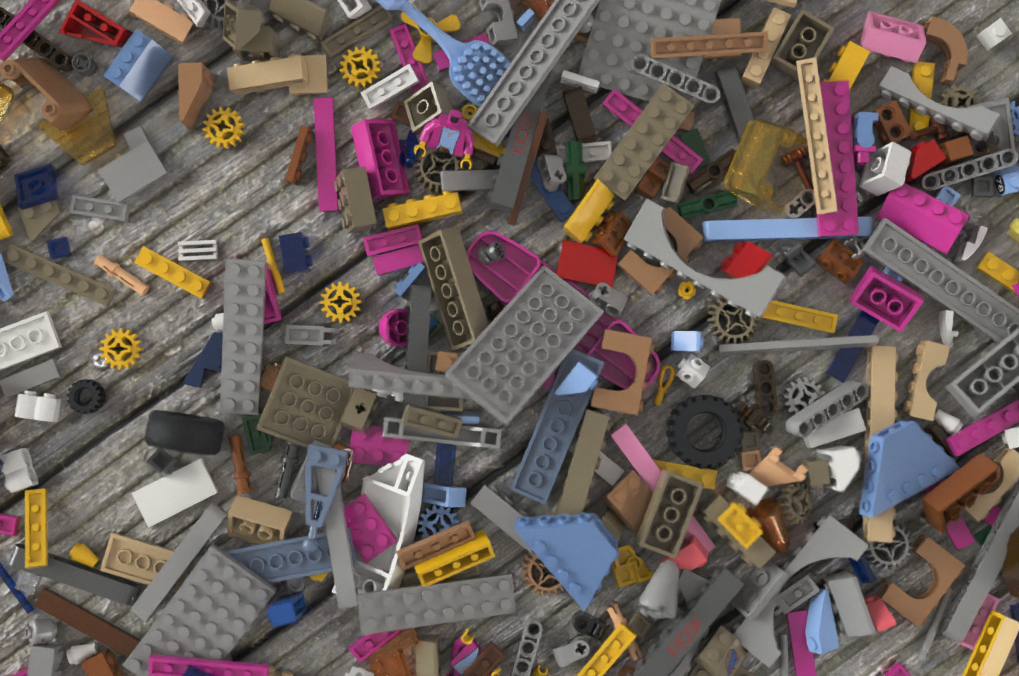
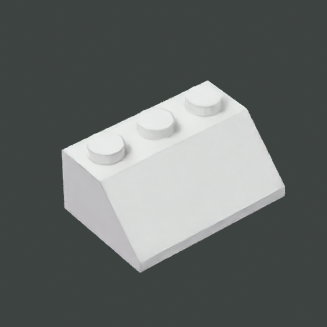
M843 445L816 449L817 458L828 460L831 484H824V487L839 492L844 491L859 469V452L854 447Z

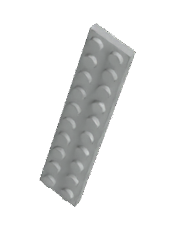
M555 0L468 123L467 128L498 146L600 0Z
M882 218L861 250L949 311H954L955 315L996 343L1001 342L1019 327V309L887 218Z

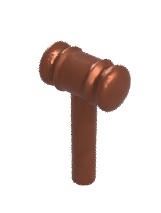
M932 117L929 118L930 127L910 133L911 139H917L930 134H934L936 141H943L949 137L945 125L936 122Z
M800 146L781 156L783 166L788 168L794 164L805 188L814 190L801 163L803 158L808 157L807 150Z

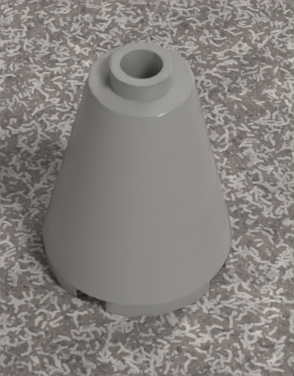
M665 560V563L661 562L638 600V607L646 611L649 609L654 614L663 617L675 618L679 568L676 567V563Z

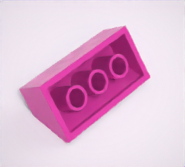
M364 119L351 126L359 166L366 167L372 200H383L409 194L410 189L394 120Z
M904 183L903 186L890 191L876 219L881 221L882 218H887L920 242L947 255L970 215Z

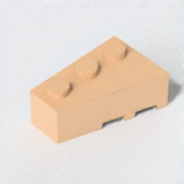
M135 0L129 10L132 18L140 19L146 23L145 25L157 29L163 35L182 45L194 25V22L191 21L187 14L175 12L174 7L167 2L162 4L157 0Z

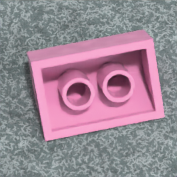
M868 11L861 36V47L867 49L870 53L877 52L888 58L896 57L907 63H917L926 45L924 26Z

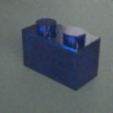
M302 232L279 236L285 274L289 276L311 272L310 267L313 266V261L307 251V248H310L308 236L305 237V234Z

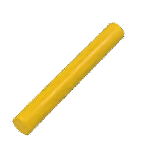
M264 238L261 241L278 294L285 293L286 291L269 238Z

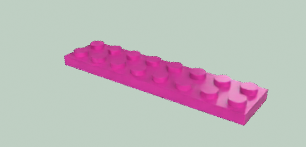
M849 81L820 82L838 212L817 215L818 237L858 235Z

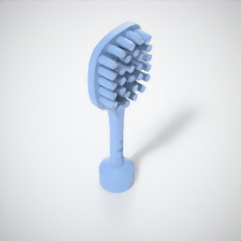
M375 0L387 11L399 9L403 11L438 43L449 58L450 67L448 73L453 85L469 102L480 108L511 64V61L499 50L483 41L474 40L462 43L438 28L408 0Z

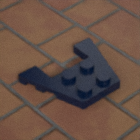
M216 332L212 334L183 381V384L202 388L206 369L221 372L223 334Z

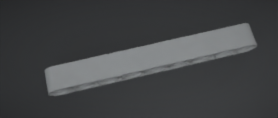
M1019 481L1012 488L991 531L984 541V545L981 547L941 623L940 634L958 643L964 640L997 578L1005 560L1010 534L1019 526Z

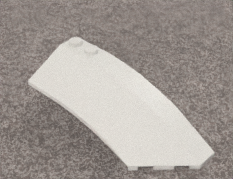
M406 454L393 464L389 463L380 468L373 475L362 478L361 495L366 494L398 541L367 564L354 547L357 566L354 567L358 594L400 587L405 570L403 571L396 551L412 545L414 542L422 501L425 460ZM335 584L332 590L334 594H336Z

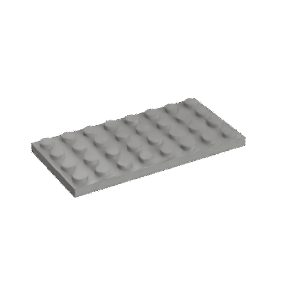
M543 265L445 373V377L507 426L599 320L604 311Z
M212 544L122 666L137 676H148L149 657L151 654L224 661L276 592L277 588Z

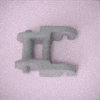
M855 237L843 243L845 246L855 245L858 253L852 255V259L861 258L866 254L858 246L860 244L863 249L865 246L864 238Z

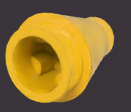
M79 542L75 544L68 554L72 557V560L91 568L100 559L84 543L81 544Z

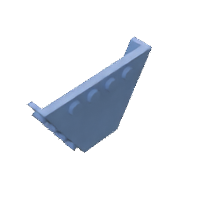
M900 420L870 437L859 514L873 518L949 476L960 467L955 463L956 460L944 452L943 447L936 444L929 434L920 429L921 426L918 423Z
M595 513L516 518L515 531L585 611L587 606L593 603L596 590L599 591L601 589L602 579L604 576H608L611 570V563L616 561L619 556L618 541Z

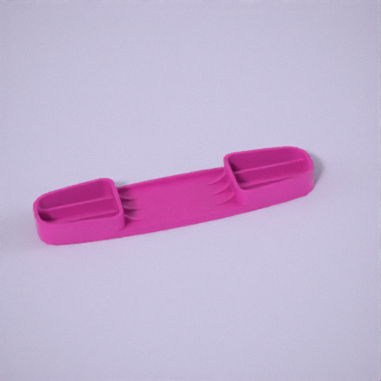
M496 231L481 233L471 243L466 252L474 276L506 306L543 265L555 274L557 271L539 259L536 254ZM494 242H500L505 250V258L501 261H494L492 264L484 265L479 259V248L485 245L490 246ZM564 280L588 298L589 294L572 281ZM604 311L603 315L574 349L604 361L605 363L599 376L622 389H626L635 378L634 363L623 353L601 349L603 333L605 329L637 334L625 322L617 317L608 315ZM654 351L648 357V362H651L650 371L645 374L644 381H647V387L652 384L660 371V360Z

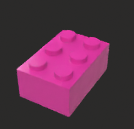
M872 265L849 296L852 305L899 332H902L924 302L921 293Z

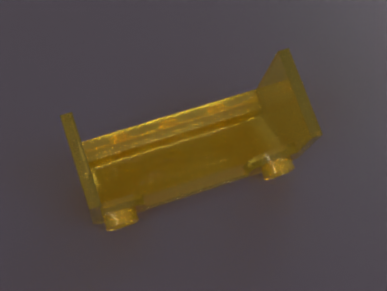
M761 119L750 120L725 177V188L762 211L783 212L784 208L770 201L773 195V186L765 179L779 145L782 147L808 145L807 138L789 127Z

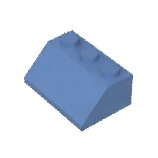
M135 29L103 76L140 102H143L174 56L151 38Z

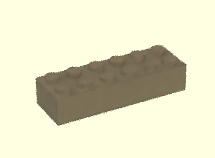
M663 83L595 175L594 181L599 179L618 199L625 202L695 105Z
M459 228L442 229L419 240L418 244L451 350L454 351L469 347L489 324Z
M585 409L554 516L581 514L584 507H588L590 500L588 491L589 488L593 489L595 483L594 470H598L601 458L598 456L600 450L603 451L605 448L606 439L604 435L606 431L609 432L612 423L609 420L610 416Z

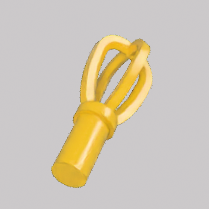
M665 365L661 368L658 392L654 401L655 405H662L664 395L667 392L666 389L672 383L675 375V369L672 366ZM666 369H670L669 379L666 385L662 387L664 372Z

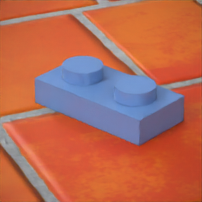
M420 262L417 265L414 264L409 269V275L405 280L401 279L398 282L395 292L404 299L410 292V286L416 285L427 272L426 267Z

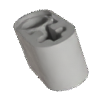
M806 189L784 205L781 209L782 217L784 219L798 218L816 203L814 190ZM803 195L809 196L810 203L803 201ZM797 205L799 208L790 214V209Z

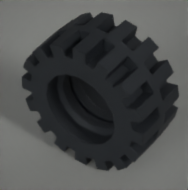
M78 380L68 389L70 392L66 395V397H69L67 403L71 404L69 406L71 409L80 414L97 412L99 408L103 407L102 403H105L106 400L104 399L106 393H103L104 387H101V384L95 382V380ZM86 388L90 389L93 393L92 402L88 405L83 404L80 400V393Z

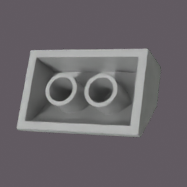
M843 570L824 577L825 584H823V589H828L833 614L836 613L838 619L836 621L838 630L848 637L876 634L856 576Z

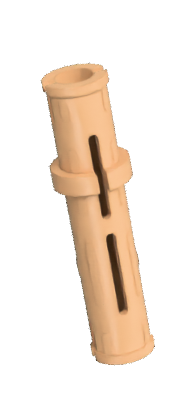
M102 254L95 259L94 264L106 271L107 275L117 278L141 296L145 295L149 290V285H146L122 269L117 262L113 263Z
M617 603L611 604L612 607H606L615 629L621 622L627 625L628 621L623 617ZM634 639L627 647L632 661L638 660L637 656L639 658L643 656Z

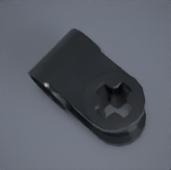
M582 611L575 612L571 618L573 627L577 632L599 643L603 642L602 637L606 629L610 627V624L604 620ZM579 618L586 619L585 624L582 626L576 625V621Z

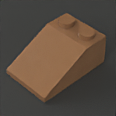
M202 62L178 63L179 121L190 130H193L212 93L215 78Z
M631 470L601 499L631 532L637 536L653 493L643 479L634 470Z

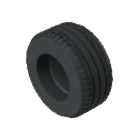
M153 410L149 414L144 438L147 445L159 449L196 455H217L221 451L225 429L223 421L199 415L163 410Z

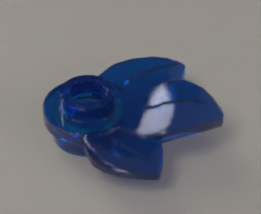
M409 130L406 141L403 139L399 141L401 149L400 164L407 169L413 167L419 154V148L416 154L414 153V147L419 142H417L416 134L412 130Z

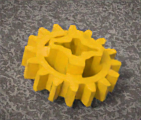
M355 46L354 52L348 49L349 55H342L345 61L339 63L344 67L340 69V73L344 74L343 79L344 81L348 80L349 86L355 83L356 89L360 85L365 89L367 83L372 86V80H378L376 73L380 74L381 70L377 67L381 66V63L376 61L378 59L377 54L372 55V49L366 52L365 46H362L361 50H358L357 46ZM370 60L373 63L372 70L369 68ZM349 65L352 67L351 74L348 72ZM362 65L364 66V69H361V68L357 69V67H356V66L362 67Z
M219 107L218 112L212 109L213 115L207 114L206 116L209 120L203 121L207 127L202 130L208 133L205 135V138L210 140L213 146L216 144L219 149L223 145L226 149H229V144L235 147L236 140L242 141L239 136L245 135L241 129L246 126L244 123H240L243 121V118L238 116L237 111L234 110L232 112L229 107L225 111L222 107ZM231 118L234 119L236 127L232 125ZM225 126L228 127L227 129H223V130L220 129V128L225 127ZM212 129L216 131L217 138L214 136Z
M339 281L338 286L331 283V289L325 288L327 294H321L324 301H320V304L325 306L321 311L328 312L325 316L326 318L333 316V322H336L337 318L340 323H343L344 319L350 322V316L356 318L355 311H361L357 307L358 304H362V301L357 299L361 294L354 293L357 289L356 287L349 289V283H346L345 286H343L341 281ZM345 290L352 295V299L346 296ZM336 291V295L332 299H329L330 296ZM340 298H342V300L348 303L342 304V307H340V305L333 302L340 301ZM329 306L336 309L337 315L331 311ZM350 306H353L352 309L346 314V310Z
M119 328V331L111 330L112 335L106 333L107 340L100 341L104 344V347L99 348V350L104 351L100 355L101 358H106L104 363H111L110 368L113 369L118 366V370H123L124 366L126 369H130V363L137 365L138 363L135 359L142 358L139 351L144 350L139 347L142 341L136 340L139 335H131L132 330L127 329L125 332L124 328ZM119 347L128 348L127 350L123 351L115 350Z

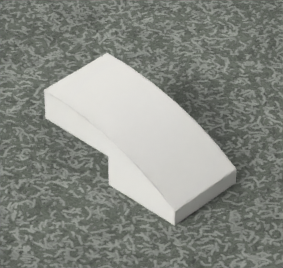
M978 226L973 228L969 241L960 243L954 262L958 263L967 260L977 250L986 235L987 227Z

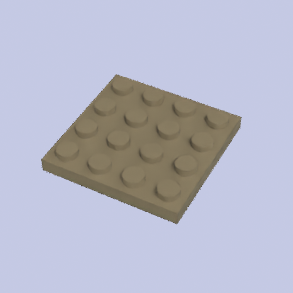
M286 356L256 429L306 448L309 447V444L313 443L314 439L333 447L342 427L340 421L355 388L348 387L349 381Z

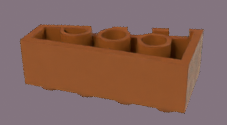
M980 453L976 457H972L962 468L955 470L949 478L942 480L936 488L928 491L922 498L926 521L944 535L948 531L946 526L951 521L956 523L961 518L959 515L965 507L970 509L975 504L977 495H983L1000 478L999 465Z

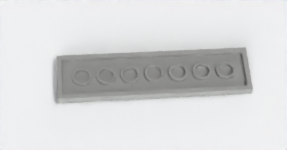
M226 259L220 412L260 414L267 261Z
M511 573L440 582L423 587L418 585L357 594L361 635L516 613Z

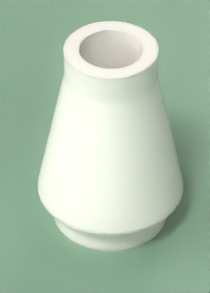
M940 409L935 412L934 420L945 429L947 434L953 435L962 428L963 423L960 422L959 418Z
M95 642L71 646V649L66 651L70 665H78L99 653Z

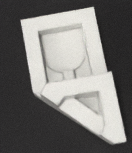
M939 311V329L944 345L952 348L953 336L957 337L959 334L958 331H952L954 311Z

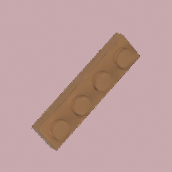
M466 520L396 551V554L404 571L476 538L469 521Z

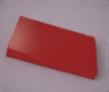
M563 240L556 275L568 281L592 286L606 283L613 287L618 254L617 256H611L604 248Z

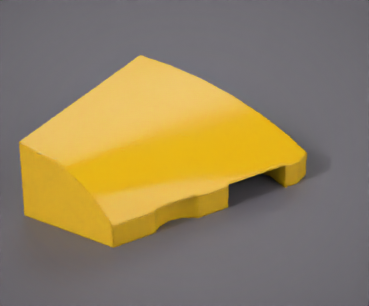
M630 545L618 547L620 551L616 561L611 563L617 588L636 582L640 583L652 578L654 573L649 571L644 565V561L637 557Z

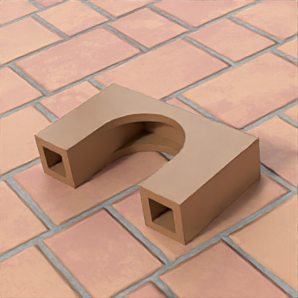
M668 207L664 212L667 234L673 241L676 253L686 263L690 259L687 255L692 250L696 252L703 244L700 242L703 236L671 207ZM632 250L616 265L650 296L653 293L658 294L665 287L662 283L666 279L671 280L677 273L673 267L669 270L663 266L655 267L647 264Z
M608 329L604 330L601 349L627 355L634 363L635 378L629 387L621 391L594 387L590 403L591 407L638 415V411L642 412L644 401L641 400L642 392L645 393L647 381H644L645 374L649 373L651 362H648L649 354L653 353L654 343L651 342L652 338Z
M922 534L912 545L914 548L910 550L923 559L931 568L933 577L928 590L920 595L911 596L892 582L886 580L875 594L918 628L927 621L929 613L939 605L941 597L949 592L951 584L961 576L965 567L962 562L931 538Z

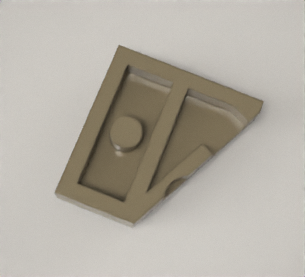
M54 194L18 207L29 240L33 243L63 213L57 196Z

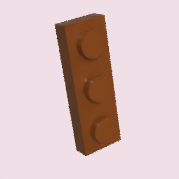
M303 125L300 127L285 179L289 184L296 185L297 181L301 180L302 163H305L307 160V146L311 144L313 139L310 128Z

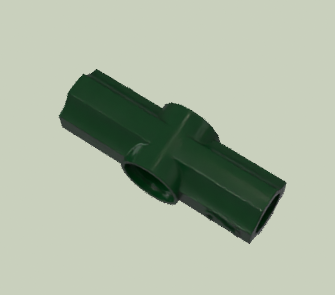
M582 141L565 142V173L568 183L569 200L584 199L585 163L582 156Z
M734 190L715 195H706L703 198L678 203V213L683 219L709 215L712 212L737 207L738 199ZM709 201L712 208L706 209L703 202Z

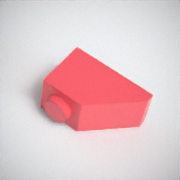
M692 535L682 542L676 559L663 555L662 562L665 563V560L676 563L678 568L693 570L696 567L701 568L707 563L708 551L698 538Z
M872 594L863 597L876 631L881 632L897 624L881 598Z

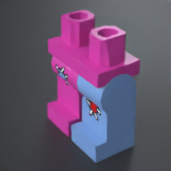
M858 112L851 117L854 167H863L864 164H869L870 154L876 152V146H872L875 141L872 127L873 123L878 121L879 113Z

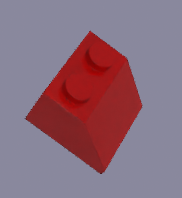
M934 139L928 143L924 140L909 149L911 151L910 164L907 167L904 183L915 179L946 159Z
M741 241L734 246V252L730 257L728 256L722 261V267L718 271L728 279L755 275L763 270L773 255L750 241Z

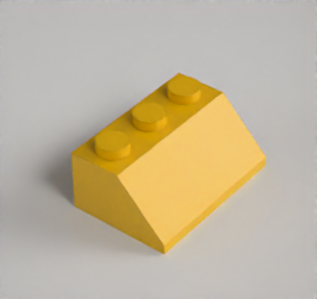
M597 179L565 224L562 232L578 243L588 242L593 235L591 230L594 225L598 227L604 219L601 216L605 210L609 211L614 205L613 198L615 195Z

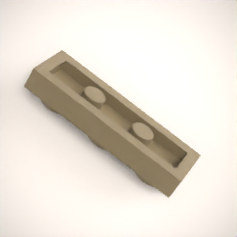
M410 404L406 405L401 420L403 425L454 438L458 437L463 422L462 418Z

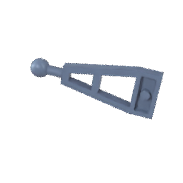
M309 444L305 463L306 525H310L308 538L303 542V549L308 553L315 552L319 547L316 539L318 527L324 526L343 478L349 451ZM313 465L337 470L328 495L313 492ZM313 500L325 502L319 519H313Z

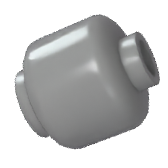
M50 618L33 619L30 621L29 626L25 628V638H29L30 643L33 645L50 643L57 635L56 622H53Z

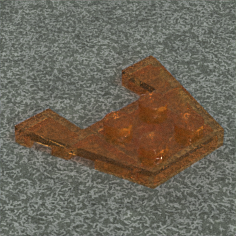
M414 628L406 629L368 657V662L374 676H411L402 648L419 643Z

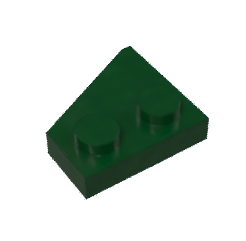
M262 413L242 418L250 455L267 452L272 448L274 436L256 429Z

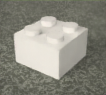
M895 142L876 149V152L870 154V163L865 164L859 187L879 196L903 186L907 167L910 164L911 151Z

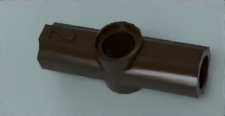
M733 148L688 179L686 181L688 189L696 195L742 162L740 155ZM709 169H717L718 175H711Z

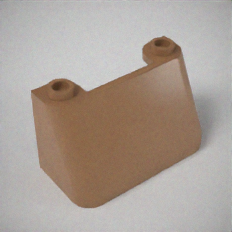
M42 57L6 60L0 65V75L4 78L12 80L21 88L25 85H31L48 98L41 107L42 115L52 125L69 134L90 113L92 107L89 100L46 59Z

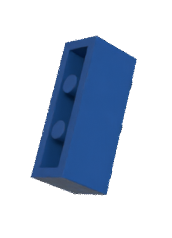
M303 591L280 596L268 607L267 618L269 622H272L273 627L296 622L305 613L307 607Z

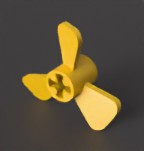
M402 12V22L417 28L421 38L413 52V58L418 62L430 64L432 62L431 43L435 40ZM449 15L438 23L432 18L427 17L443 32H455L460 29V22L456 15Z

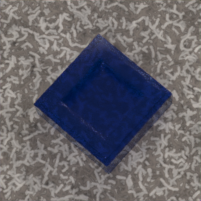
M67 237L46 241L51 260L72 256Z

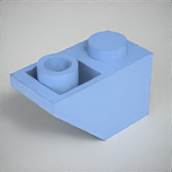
M673 331L671 351L699 352L700 348H703L704 341L701 332Z

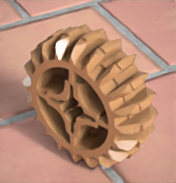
M533 551L530 552L532 557L527 554L525 555L529 562H522V566L527 568L522 569L521 573L528 574L523 577V581L530 580L527 584L528 588L534 585V593L540 589V596H543L544 591H547L548 597L551 596V590H554L556 595L559 594L557 588L560 587L562 591L565 590L559 581L549 585L542 584L548 578L556 580L555 576L550 572L544 574L542 567H547L542 561L537 560L538 556ZM532 565H535L541 571L537 581L531 573Z

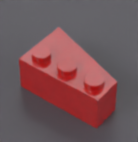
M75 0L58 32L69 37L123 48L133 34L131 30L80 0Z

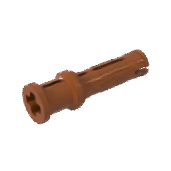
M240 435L228 438L235 470L233 479H236L238 488L237 495L254 491V488L251 487L249 478L251 473L247 471Z

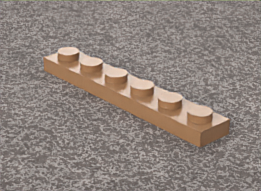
M768 31L650 38L651 58L768 51Z

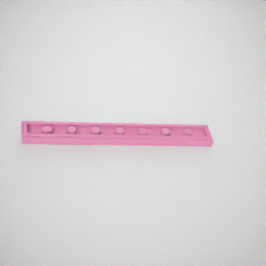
M624 423L612 432L610 436L653 493L661 471L628 425ZM692 515L684 537L687 539L695 535L706 550L710 552L716 546Z

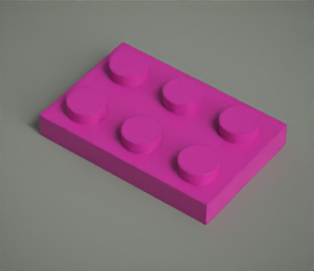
M371 425L369 430L366 429L365 434L352 430L350 449L354 453L352 463L383 466L389 463L393 464L400 460V457L408 454L409 440L382 437L383 426Z
M365 493L344 507L347 528L350 527L353 545L366 564L398 541Z

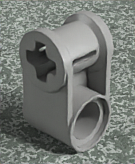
M541 154L538 157L537 165L540 170L543 186L549 192H555L559 188V184L564 183L567 179L562 157L551 154Z
M599 283L588 296L591 302L612 317H619L628 301L623 293L618 292L606 283Z
M577 636L553 646L551 650L558 666L564 667L587 656L590 648L586 637ZM579 643H581V645L584 646L583 650L578 648Z

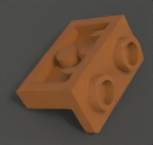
M622 212L608 213L604 217V222L600 228L595 231L591 242L593 244H600L611 256H617L626 242L624 237L632 223Z
M833 238L815 262L846 284L856 276L864 260L861 258L852 259L851 256L855 253Z

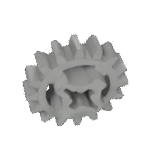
M796 378V384L789 382L791 387L784 388L787 395H782L783 398L787 399L783 405L789 406L786 411H793V415H795L800 410L794 405L801 406V410L812 404L815 399L816 401L820 399L821 395L825 394V391H819L821 384L815 385L816 380L808 382V378H803V381L800 378ZM805 386L810 387L814 392L808 391ZM803 395H806L807 399L801 401Z

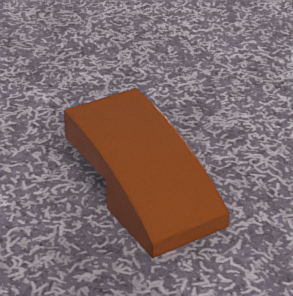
M657 157L636 188V191L652 200L666 179L670 164Z

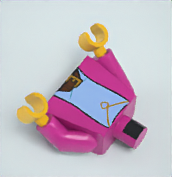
M451 110L449 115L442 113L438 119H433L424 126L419 138L420 144L414 147L415 154L418 148H422L421 157H424L426 154L425 144H427L428 148L462 157L464 154L465 156L460 163V167L463 168L464 161L470 163L469 169L472 167L470 155H473L474 137L471 130L467 128V121L461 119L460 111Z
M466 629L464 634L454 642L450 653V664L453 669L446 676H461L483 650L474 639L476 635L470 637L467 634L469 629ZM497 668L494 672L492 670L488 676H499L498 673L501 671V668Z

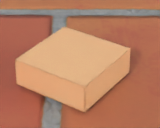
M759 450L739 452L743 472L752 470L761 462Z

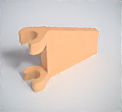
M774 447L769 455L754 467L748 475L765 487L803 481L806 477L804 474L809 469L801 465L794 472L779 461L778 456L782 453V450Z

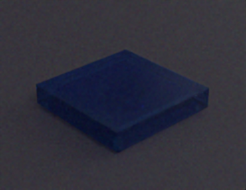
M51 164L14 175L18 205L22 210L59 199L54 167Z

